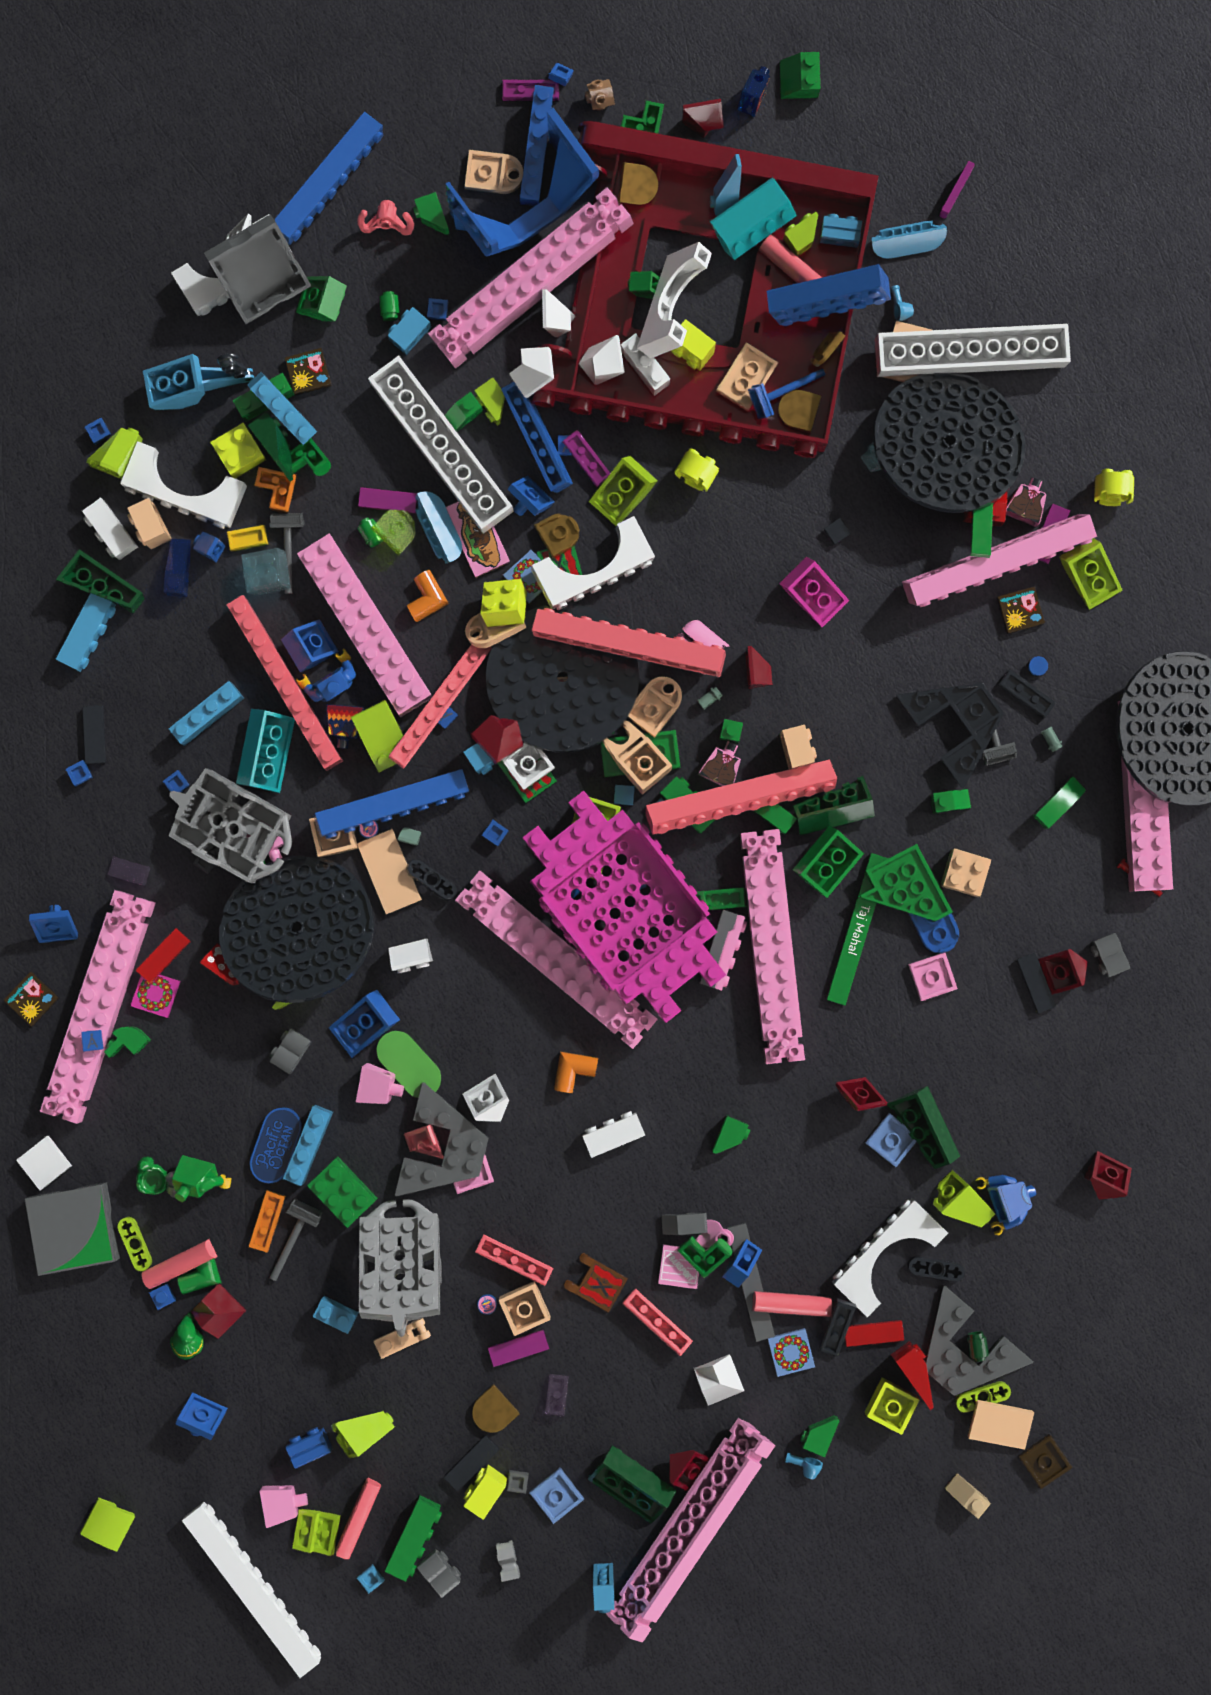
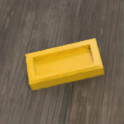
M265 525L227 532L231 552L269 545Z

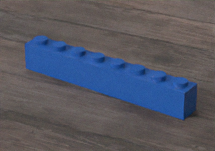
M366 112L359 117L274 219L288 245H291L293 241L296 242L300 238L301 231L311 225L316 213H321L325 207V202L335 196L339 185L345 184L349 173L358 168L360 165L359 161L363 156L367 157L371 152L373 144L378 143L382 139L383 125Z
M461 769L314 813L313 817L319 836H325L326 839L337 836L336 833L343 830L344 833L355 831V827L360 825L363 828L374 825L373 821L380 819L381 822L389 821L396 814L402 817L411 814L410 810L416 808L418 811L428 809V805L436 803V806L447 803L446 799L453 797L454 800L462 799L469 792Z

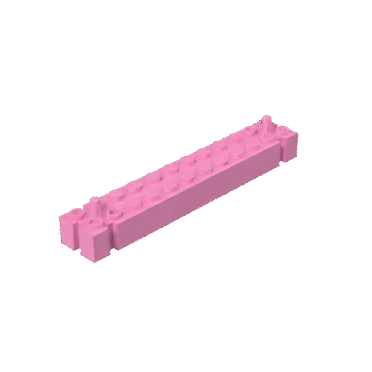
M608 187L595 197L596 203L591 205L588 202L446 318L448 324L444 327L439 324L428 333L455 369L467 360L465 355L468 352L476 353L541 300L543 289L551 292L616 239L614 234L618 230L623 233L634 224L631 215L622 204L619 206L617 198Z
M780 830L763 831V836H757L756 832L741 833V850L746 849L747 856L742 857L761 1034L762 1040L767 1041L768 1047L763 1048L765 1064L782 1063L781 1058L787 1057L789 1062L805 1060L803 1044H798V1037H802L783 857L782 852L777 853L776 847L781 845Z
M479 871L470 881L473 887L469 891L465 888L455 900L466 910L473 908L476 911L473 916L614 1034L620 1031L623 1034L621 1039L634 1049L643 1038L640 1035L641 1031L644 1028L648 1031L658 1019L646 1009L641 1012L637 1008L640 1004L633 999L628 1004H624L614 990H605L599 982V977L587 967L589 964L585 959L579 957L575 949L497 885L494 889L490 885L492 880Z
M114 890L110 905L114 906L112 913L107 912L48 1086V1090L52 1092L51 1095L44 1097L40 1112L52 1116L63 1114L62 1119L76 1124L83 1121L87 1107L83 1106V1103L90 1100L105 1055L104 1051L107 1049L106 1045L109 1043L149 925L145 924L144 921L146 917L152 916L155 902L138 897L134 901V895ZM102 1030L104 1049L83 1051L81 1032Z
M739 1418L730 1429L732 1433L730 1438L723 1439L619 1593L622 1598L619 1602L614 1601V1610L606 1613L615 1624L622 1625L620 1629L630 1639L640 1642L645 1640L651 1631L650 1623L657 1622L762 1465L759 1462L762 1457L767 1459L775 1447L770 1440L760 1435V1432L750 1423Z

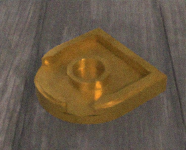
M623 162L618 202L638 205L650 202L658 190V179L654 171L645 165Z
M841 331L829 332L813 353L815 358L811 359V363L816 367L824 363L845 335Z
M802 390L788 392L779 403L778 412L781 420L790 428L811 433L821 395Z
M554 514L534 525L552 558L570 550L579 539L578 524L570 516Z
M494 1384L476 1400L473 1407V1419L476 1425L486 1432H498L504 1429L519 1415L518 1410Z

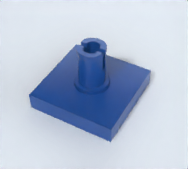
M529 476L512 483L508 488L519 500L513 509L519 516H522L527 509L535 516L550 508L555 502Z
M53 905L49 906V912L29 915V922L39 943L78 939V932L69 911H61V906L55 905L54 910Z
M192 1392L176 1421V1425L189 1430L193 1436H203L212 1440L228 1408Z

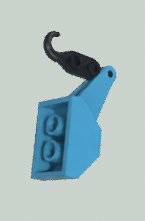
M228 353L219 356L217 359V363L221 368L200 367L198 357L191 354L144 370L143 375L149 407L155 410L183 409L198 404L205 391L251 382L254 379L253 369L247 368L244 364L232 359H238L239 356L237 354Z

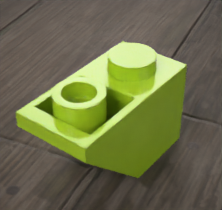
M817 212L812 215L808 213L801 219L799 224L796 226L792 224L785 230L783 239L796 256L801 255L812 247L818 219Z
M491 378L474 390L475 398L486 409L487 412L485 414L491 423L494 421L498 426L501 423L505 396L495 379Z

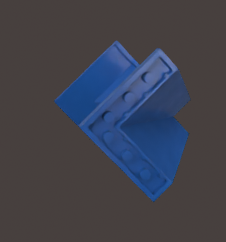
M554 108L547 111L549 142L557 151L548 196L514 222L507 225L472 213L450 182L446 183L448 206L451 210L450 214L454 219L456 230L468 231L486 257L521 246L563 216L599 177V169Z

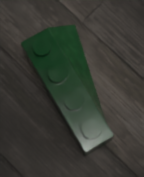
M78 550L56 578L59 582L115 602L132 614L135 613L145 600L141 591L81 550Z
M863 776L858 777L854 783L850 784L847 782L842 784V788L825 792L822 797L818 798L815 796L793 806L800 835L827 829L829 826L835 827L875 817L873 799Z
M928 1086L912 1091L887 1103L888 1107L893 1109L898 1115L897 1119L901 1124L904 1123L909 1130L910 1137L915 1139L920 1145L919 1149L934 1169L949 1165L960 1157Z

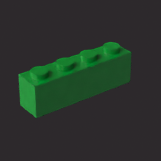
M421 1495L419 1496L386 1566L385 1572L405 1582L408 1576H413L417 1568L414 1563L417 1558L421 1559L425 1548L422 1546L425 1540L429 1541L434 1530L431 1527L434 1522L438 1523L442 1512L439 1511L440 1504Z

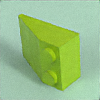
M627 456L620 460L589 502L617 526L646 497L658 480L631 456Z
M1092 538V542L1085 545L1079 544L1074 549L1059 556L1066 573L1089 610L1122 591L1101 542Z
M386 700L351 717L378 772L396 764L388 756L404 736Z

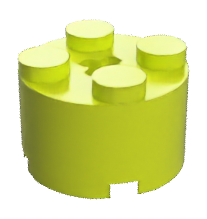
M689 448L674 473L679 479L681 476L684 477V483L699 491L705 490L707 492L718 474L719 468L714 465L715 460L708 456L703 458L696 450Z
M1103 469L1102 473L1095 477V502L1100 500L1099 504L1105 506H1121V502L1127 501L1126 504L1133 502L1134 476L1132 471L1113 472V469Z

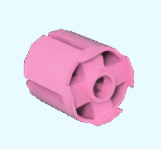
M698 620L690 621L682 628L687 635L678 633L676 636L685 639L687 642L695 640L710 647L711 645H718L722 649L725 646L729 647V644Z

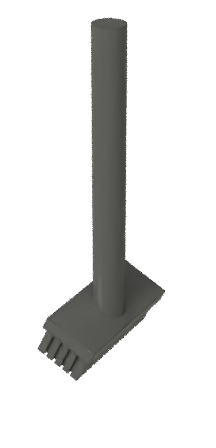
M272 513L270 516V528L284 527L285 594H292L291 527L304 526L303 513Z
M995 730L991 737L994 748L986 749L982 754V759L985 761L986 766L1017 758L1015 742L1001 745L997 730Z
M296 1198L286 1213L298 1218L270 1275V1279L277 1281L304 1223L306 1222L317 1227L323 1214L322 1211L320 1212V1210L318 1211V1209L316 1210V1208L314 1209V1207L298 1199L296 1200Z

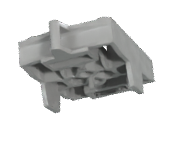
M206 768L186 794L176 791L170 792V797L179 805L169 837L191 849L193 854L209 863L224 868L250 883H255L256 880L276 872L284 863L282 859L277 858L272 865H265L264 860L278 836L284 842L281 852L286 855L289 854L292 846L289 826L290 814L213 770ZM240 796L250 799L244 806L239 804ZM222 816L223 822L221 821L220 825H218V818ZM238 825L239 831L237 834H234V827ZM214 846L220 848L218 857L209 853Z
M403 1199V1207L412 1208L415 1211L414 1217L385 1218L384 1213L386 1210L397 1207L396 1200L386 1201L368 1216L360 1217L359 1314L362 1319L394 1322L397 1335L400 1337L405 1335L408 1321L440 1315V1284H442L438 1214H433L420 1203L408 1199ZM379 1226H380V1255H379ZM398 1255H405L402 1261L395 1260ZM434 1258L433 1271L424 1269V1262ZM367 1261L375 1263L374 1271L368 1273ZM398 1274H405L402 1280L395 1279Z

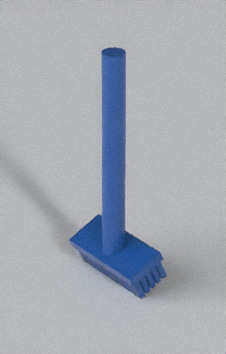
M824 369L813 372L768 394L763 383L751 386L748 389V393L751 396L750 398L758 419L774 415L770 404L771 400L825 376Z

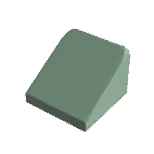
M404 827L398 840L417 846L421 832Z

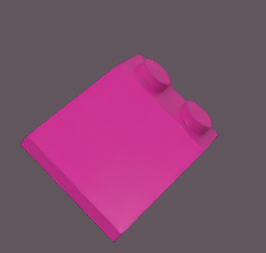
M808 557L804 558L779 583L821 627L849 602L848 598L820 566Z

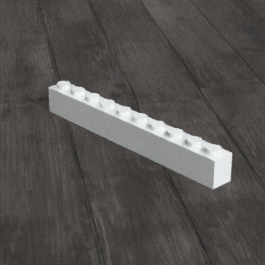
M205 1502L201 1503L184 1517L183 1523L299 1678H301L319 1664L321 1659L319 1649L315 1645L312 1646L307 1633L304 1630H300L295 1617L292 1614H288L283 1601L280 1598H276L271 1585L265 1583L261 1578L260 1570L252 1566L249 1562L248 1554L240 1550L236 1538L230 1536L226 1531L227 1528L223 1521L216 1518L214 1509Z

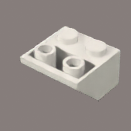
M428 939L388 948L392 971L397 970V973L411 971L410 967L416 966L417 969L427 967L429 962L433 961Z

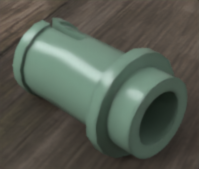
M717 687L714 689L710 688V692L697 700L704 710L715 701L721 700L722 694Z
M1052 727L1041 732L1049 745V750L1051 749L1054 752L1063 747L1061 745L1062 741H1059Z

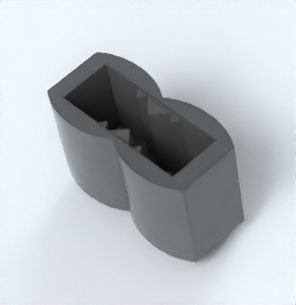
M1116 933L1091 942V952L1094 957H1098L1100 962L1098 964L1099 971L1106 978L1130 969L1129 962Z
M294 1029L286 1030L280 1038L282 1041L279 1048L275 1047L270 1054V1057H272L270 1062L288 1074L294 1071L312 1042Z
M435 1549L418 1563L417 1568L434 1590L443 1598L460 1583L461 1578L459 1576L461 1573L455 1566L451 1567L448 1564V1557L443 1551L439 1552Z

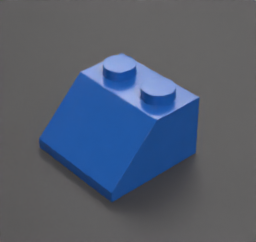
M320 619L292 629L281 639L300 672L317 666L339 652Z

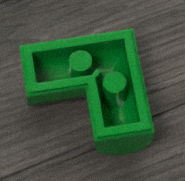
M646 101L642 119L623 115L621 127L658 134L664 104Z
M312 438L304 445L301 443L291 450L293 474L307 464L317 476L325 475L331 468L330 461Z
M690 1236L678 1248V1252L705 1278L731 1256L732 1249L725 1240L718 1239L705 1250L693 1236Z
M215 1258L196 1267L194 1271L178 1276V1284L182 1294L221 1283Z

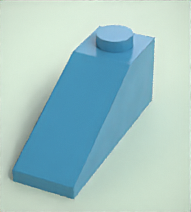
M739 154L734 155L715 185L713 196H710V207L714 208L715 215H720L739 201L742 167Z

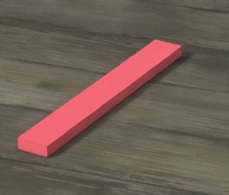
M472 644L388 756L389 759L403 769L491 651V646L477 648Z

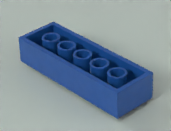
M879 264L767 291L769 313L782 326H789L797 321L806 322L814 317H827L829 314L836 312L845 313L853 308L863 309L871 304L880 305L885 303V301L891 300L889 278Z

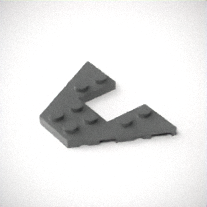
M422 1082L413 1120L451 1129L442 1166L404 1158L395 1196L479 1177L489 1138L425 1082Z
M943 1285L932 1329V1337L927 1351V1359L925 1360L930 1376L955 1396L1033 1363L1027 1355L1003 1335L988 1352L989 1356L985 1357L986 1360L980 1361L979 1364H976L955 1346L950 1339L971 1316L974 1310Z

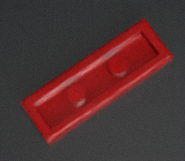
M175 928L136 971L151 984L191 941Z
M902 1320L850 1325L845 1336L846 1347L904 1341Z

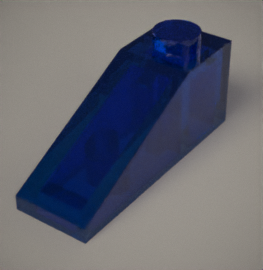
M171 539L164 579V593L168 596L187 597L191 540Z

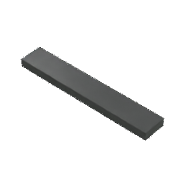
M746 1223L727 1227L734 1236L732 1244L734 1256L746 1239L750 1241ZM755 1263L749 1277L742 1283V1288L757 1342L775 1337L769 1313L752 1311L754 1291L763 1292L757 1264Z

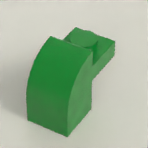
M121 1027L112 1032L117 1039L113 1038L106 1045L107 1049L104 1053L108 1057H114L125 1045L133 1054H138L151 1039L137 1027Z

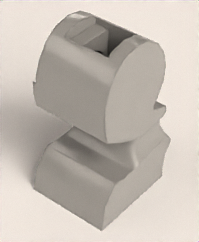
M512 1540L506 1543H497V1559L502 1567L500 1572L501 1581L519 1578L520 1572L516 1564L517 1558Z

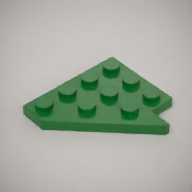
M917 844L865 870L874 888L861 894L860 897L932 921H937L953 913Z

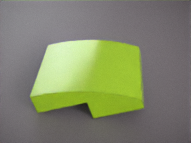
M98 1497L80 1534L117 1552L135 1515L132 1512L116 1507L115 1503Z
M299 1509L293 1549L308 1553L317 1552L328 1556L334 1555L340 1515Z

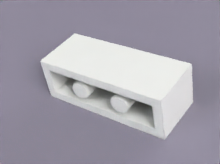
M634 334L620 345L621 352L655 396L669 386L670 378L654 357L649 358L637 348L640 338L637 334Z
M99 498L82 511L85 514L83 519L89 527L93 526L97 532L94 534L101 543L103 541L108 546L106 550L112 558L116 557L121 560L138 547L102 498Z
M629 1111L620 1115L622 1119L617 1121L610 1119L603 1122L604 1126L596 1129V1126L586 1129L583 1139L591 1158L645 1136L637 1114H632Z

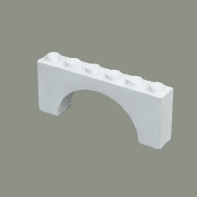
M188 263L171 272L197 316L208 314L213 307L225 304L228 298H230L219 278H209L200 275Z
M700 242L667 255L637 346L649 358L656 357L683 345L687 330L674 319L671 320L674 305L686 285L698 273L707 269L712 253Z
M137 441L120 483L126 492L133 495L136 492L140 493L144 499L149 498L152 502L154 499L161 501L160 505L167 508L174 506L178 508V512L185 515L192 513L196 515V519L203 522L210 520L214 522L213 525L222 529L224 527L231 528L247 488L244 482L226 476L220 486L208 494L201 496L178 494L167 488L159 477L157 470L159 452L156 448Z
M634 516L617 524L615 528L619 541L617 554L609 565L598 572L588 575L570 574L559 569L551 561L550 557L532 565L531 571L551 609L557 608V610L566 607L568 605L567 602L571 600L576 602L584 598V594L588 592L592 594L599 591L601 586L606 583L608 585L614 584L618 581L619 577L623 575L628 577L635 573V569L639 567L644 569L652 565L655 556Z
M907 1199L900 1206L901 1210L897 1214H892L886 1222L888 1224L883 1229L880 1227L873 1234L874 1238L861 1246V1252L857 1256L853 1255L846 1262L847 1266L843 1271L841 1269L838 1270L833 1276L834 1280L832 1283L852 1303L856 1304V1307L867 1317L881 1304L876 1298L871 1284L872 1269L879 1254L890 1244L905 1238L922 1239L935 1247L948 1234L914 1199L910 1201Z

